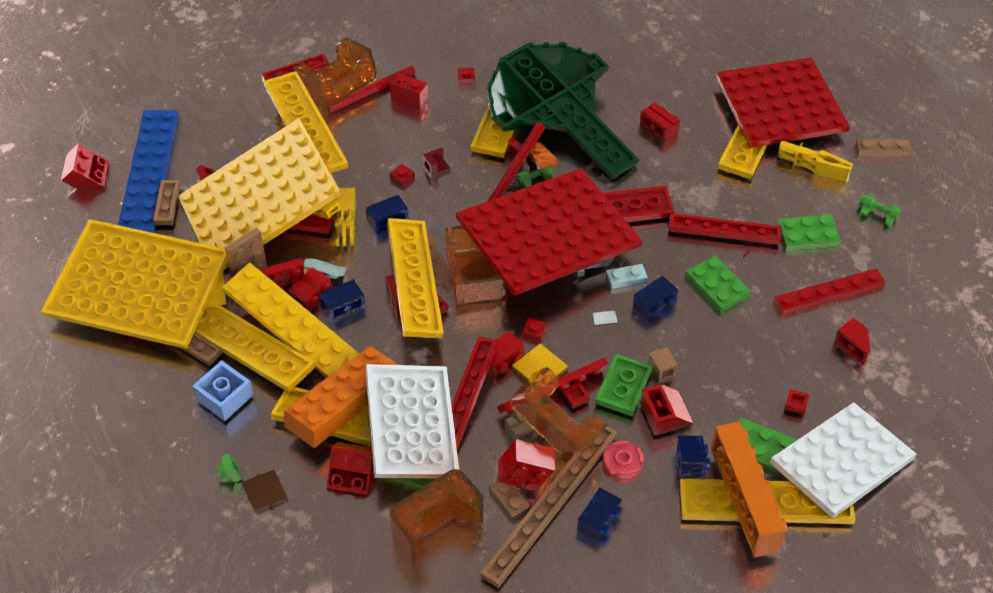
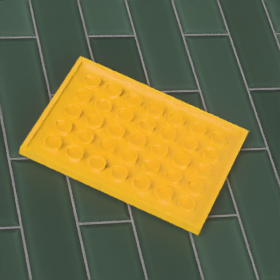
M298 118L178 195V198L199 243L225 249L226 246L255 228L261 232L264 245L341 196L342 192L303 122ZM228 260L223 268V271L229 267Z
M89 219L49 294L41 313L43 316L187 349L227 262L226 251L220 247Z

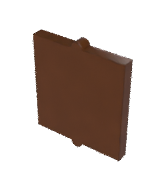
M274 469L261 475L257 474L256 477L241 482L255 513L267 508H273L274 505L288 500Z

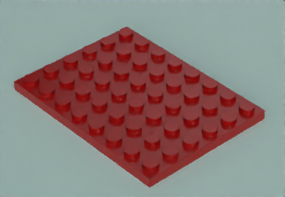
M582 168L456 212L458 222L514 296L641 247L643 243L642 239Z

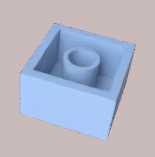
M222 360L192 386L196 400L224 421L253 396L251 381Z

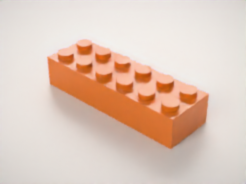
M369 346L284 409V426L315 448L337 429L345 425L348 420L350 421L354 418V415L359 414L365 406L368 407L366 365L399 364L372 346Z
M740 421L716 426L711 452L754 558L777 553L784 542L787 524L784 519H781L779 505L776 500H773L770 484L763 477L762 465L758 464L755 449L749 444L747 430L743 429Z

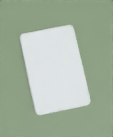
M615 311L592 313L595 325L618 322Z

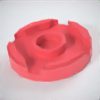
M618 440L609 444L606 451L604 450L602 457L606 472L618 479H630L638 475L644 465V454L637 445L635 446L631 444L632 442Z

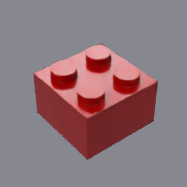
M518 439L498 459V482L506 483L509 486L526 488L527 490L536 491L555 471L554 448Z

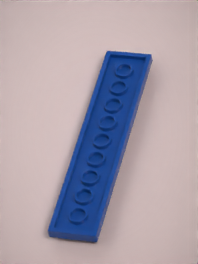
M143 110L119 217V226L151 233L156 232L157 225H155L153 219L161 180H166L179 117L178 110Z

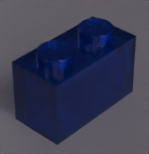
M396 195L366 207V217L375 233L378 234L388 230V218L409 220V211L401 197Z
M661 276L634 294L633 307L649 320L654 316L660 315L664 309L672 307L676 303L678 289L664 276Z
M354 279L319 294L321 307L331 322L366 307L364 294Z
M678 435L676 453L680 478L705 479L706 470H710V458H706L708 456V444H704L703 436Z
M599 487L578 518L577 530L600 542L604 535L608 536L614 519L618 520L623 511V508H621L622 499Z

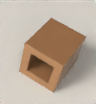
M668 347L656 349L649 353L648 364L653 366L652 373L658 382L676 377L678 364Z

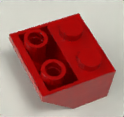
M78 144L66 155L61 181L76 189H102L105 184L109 161Z
M662 384L642 389L640 404L654 435L693 426L692 419L677 390Z
M337 442L331 447L326 488L368 495L374 475L372 448Z

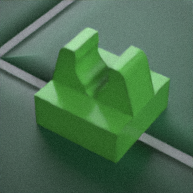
M230 454L222 456V463L215 467L216 475H220L222 481L231 479L236 483L242 480L238 462Z

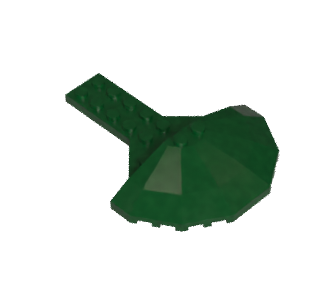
M530 42L500 58L487 85V94L491 118L503 132L525 126L534 127L536 123L540 122L543 123L546 129L567 132L611 180L638 164L639 159L593 112L595 82L609 69V65L598 54H589L582 51V48L579 47L575 49L567 46L568 43L559 42V44L543 42V44L533 45V42Z

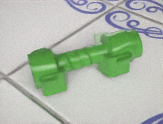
M536 166L537 170L530 173L527 171L519 172L515 177L516 184L520 188H526L531 186V180L538 176H542L545 180L555 178L552 173L554 167L540 169Z
M862 195L859 201V205L862 206L860 216H866L874 211V209L886 213L885 225L889 228L897 220L901 212L899 206L892 205L887 207L876 202V198L873 196Z

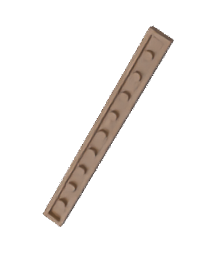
M601 422L598 423L480 572V577L497 588L501 586L599 460L604 450L606 451L608 445L616 438L617 431Z

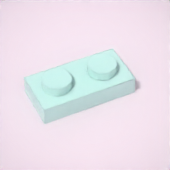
M313 258L305 259L304 267L315 268L319 272L327 273L326 276L334 279L344 276L346 272L344 267Z
M643 264L606 270V277L611 289L647 283L648 281Z

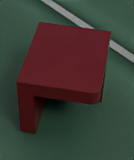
M442 148L423 154L424 168L431 178L450 171L449 165L444 160V150Z

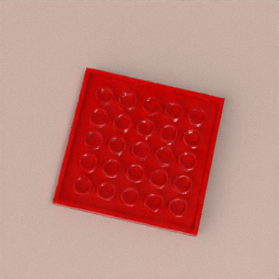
M812 57L716 73V79L750 148L777 144L781 141L789 142L849 132L850 126Z

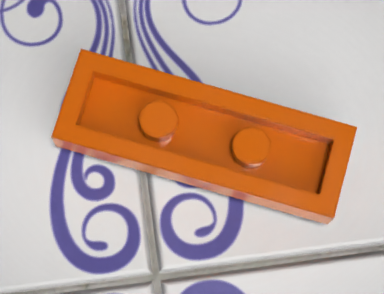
M540 142L535 144L528 155L540 169L557 165V158Z

